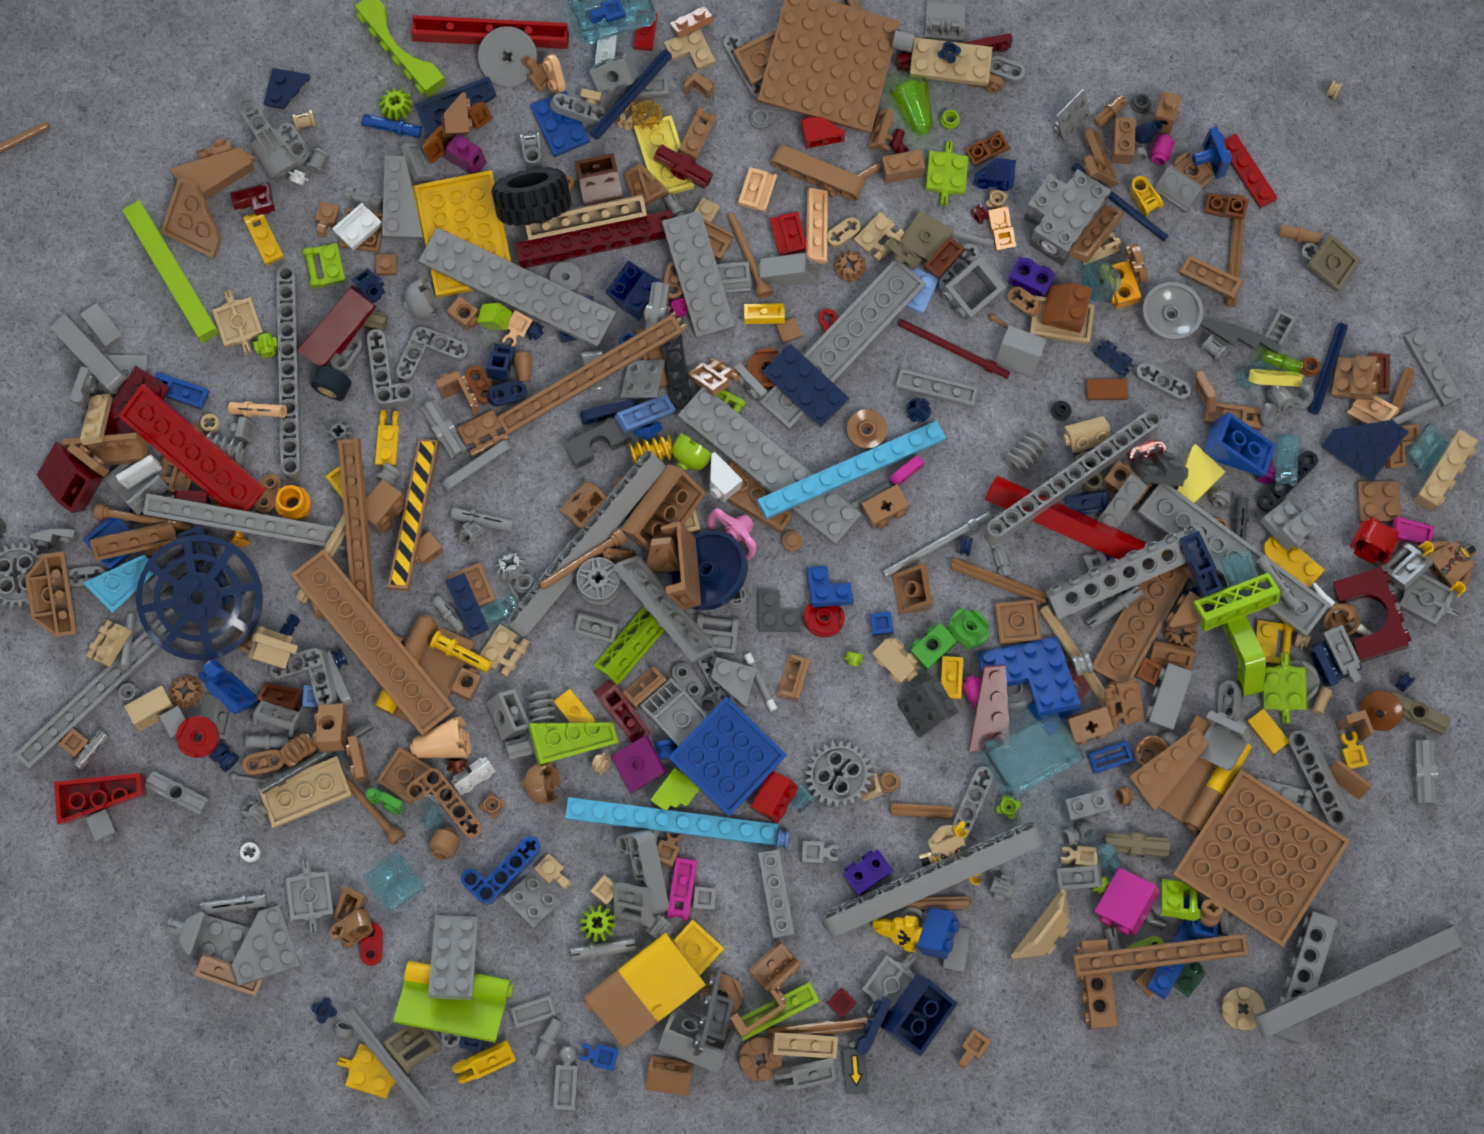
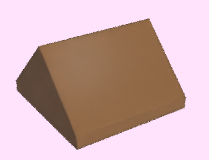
M925 563L892 575L899 615L931 610L933 602Z

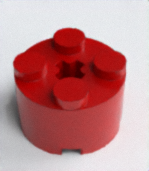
M1371 517L1368 521L1360 523L1350 548L1353 547L1355 549L1354 554L1369 563L1375 564L1376 561H1379L1385 565L1389 562L1399 541V531Z

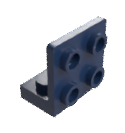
M1325 640L1307 648L1314 665L1319 670L1324 686L1332 687L1339 683L1338 680L1347 676H1343L1341 671H1339ZM1359 663L1361 668L1357 669V671L1362 669L1361 663Z

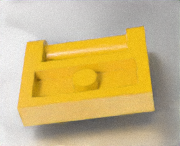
M1257 621L1255 635L1264 652L1267 664L1281 665L1280 658L1276 657L1278 631H1284L1282 645L1284 660L1286 652L1289 653V662L1292 660L1290 659V649L1294 629L1286 623Z

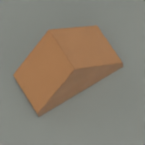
M345 886L333 919L339 922L354 910L363 909L368 899Z

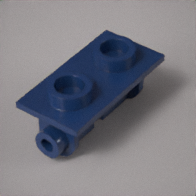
M1101 340L1100 342L1103 346L1100 347L1098 345L1093 351L1096 353L1095 356L1106 364L1112 358L1114 362L1110 367L1120 376H1126L1130 372L1128 369L1129 365L1131 367L1135 366L1131 363L1133 359L1126 353L1119 354L1116 351L1117 346L1109 340L1107 342Z

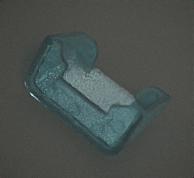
M567 0L569 15L581 41L588 44L641 27H648L656 20V11L651 0H620L626 18L609 23L604 18L596 24L591 23L589 11L600 9L601 2L607 0H592L589 2L587 0Z
M1058 713L1040 716L1041 718L1038 719L1037 723L1005 740L997 741L996 738L985 743L986 747L980 749L1004 795H1018L1085 758Z

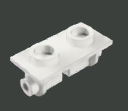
M601 29L598 31L595 64L615 58L618 29Z
M480 757L469 765V768L472 770L471 773H468L465 769L453 776L454 779L451 780V783L460 796L470 792L474 786L481 781L489 779L496 772L486 757Z

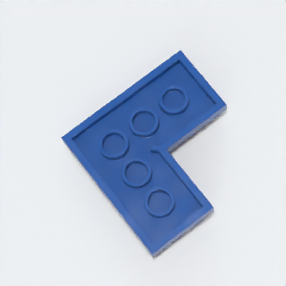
M1057 636L977 652L981 673L983 666L1005 664L1007 687L1028 683L1039 717L1080 708V701Z

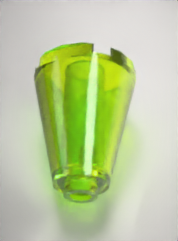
M923 77L922 82H917V79L902 83L896 86L897 91L891 89L890 94L913 132L919 133V136L929 133L930 128L933 127L927 78Z

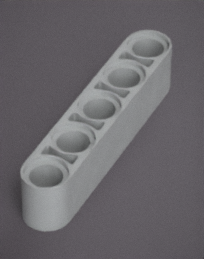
M64 313L50 327L109 391L113 393L127 379V376L68 314Z
M1305 729L1294 731L1289 736L1290 746L1328 822L1333 826L1349 823L1352 819L1351 810L1313 734ZM1300 734L1303 735L1305 739L1303 745L1300 744L1298 741V736ZM1309 753L1314 756L1313 764L1308 761ZM1318 772L1324 777L1323 783L1317 779ZM1328 791L1333 794L1332 802L1328 801L1326 797ZM1337 811L1343 814L1342 821L1336 818Z

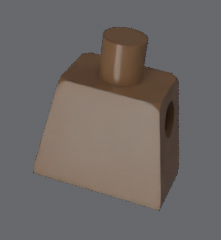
M1162 91L1158 99L1153 121L1165 120L1166 125L1162 124L1163 128L1157 135H1170L1181 96Z

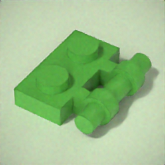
M369 788L366 791V797L370 803L374 805L378 803L383 804L382 807L385 808V811L394 816L398 813L404 815L407 807L401 800L375 788Z

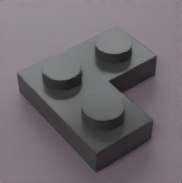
M759 590V632H801V610H780V590Z

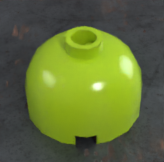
M682 433L677 437L672 450L674 458L678 461L676 465L684 471L688 469L693 471L702 470L711 461L712 453Z

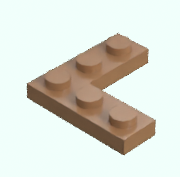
M1089 128L1084 131L1087 137L1085 142L1088 148L1092 150L1093 156L1089 155L1084 158L1086 163L1084 166L1088 176H1092L1103 184H1107L1110 187L1116 186L1119 183L1098 131Z

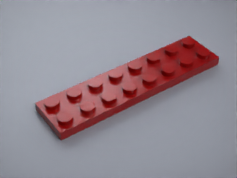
M145 384L140 385L119 413L118 417L221 506L250 512L267 488Z

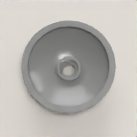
M1166 282L1157 285L1147 294L1143 303L1142 313L1146 325L1154 334L1167 340H1181L1192 335L1200 326L1203 319V305L1198 294L1189 286L1178 282ZM1172 313L1174 318H1169L1167 314Z

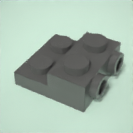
M1163 452V454L1155 453L1153 460L1147 457H1142L1141 459L1134 458L1132 467L1141 479L1147 483L1183 487L1184 480L1188 477V468L1183 467L1181 459H1177L1174 454L1169 452Z

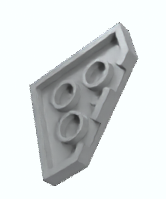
M279 905L259 911L230 966L237 987L300 966Z

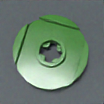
M961 608L951 617L947 628L948 631L966 649L983 645L990 636V632L988 633L987 629L989 627L987 620L982 614L973 609L971 611H964L966 608Z

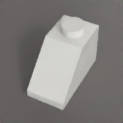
M713 452L710 461L709 490L715 499H719L724 503L741 489L743 480Z

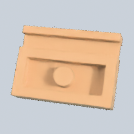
M749 167L738 205L766 213L777 174L772 175L769 172Z
M1374 395L1373 400L1356 399L1352 405L1353 407L1348 410L1347 414L1362 424H1368L1394 418L1398 414L1399 408Z

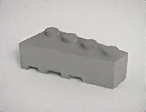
M385 156L382 236L385 239L425 240L408 160L405 156Z

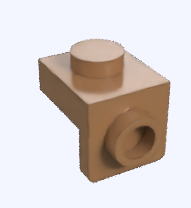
M697 72L692 76L689 75L683 82V93L685 95L693 88L697 89L708 99L714 94L712 81L707 77L703 78Z

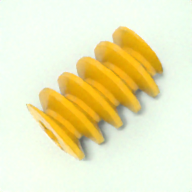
M667 435V441H665L663 436H660L659 443H657L655 438H651V444L647 440H643V446L636 441L635 448L629 443L634 464L647 451L654 453L662 462L664 461V456L669 461L672 459L673 448L670 435Z

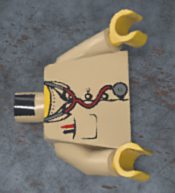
M964 821L959 822L958 825L939 827L931 836V839L928 840L931 852L919 855L922 867L929 866L967 849L963 838L967 836L969 830H963L966 825ZM982 873L966 880H969L973 885H978L983 879H979L976 876H980Z

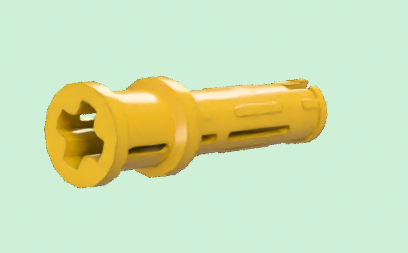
M440 631L436 632L429 646L432 649L435 647L441 650L447 657L454 656L486 674L493 663L458 645L456 639L451 640L442 635ZM464 654H466L467 656H469V657H471V658H473V659L479 661V663L476 662V661H474V660H472V659H470V658H468V657H466V656H464Z

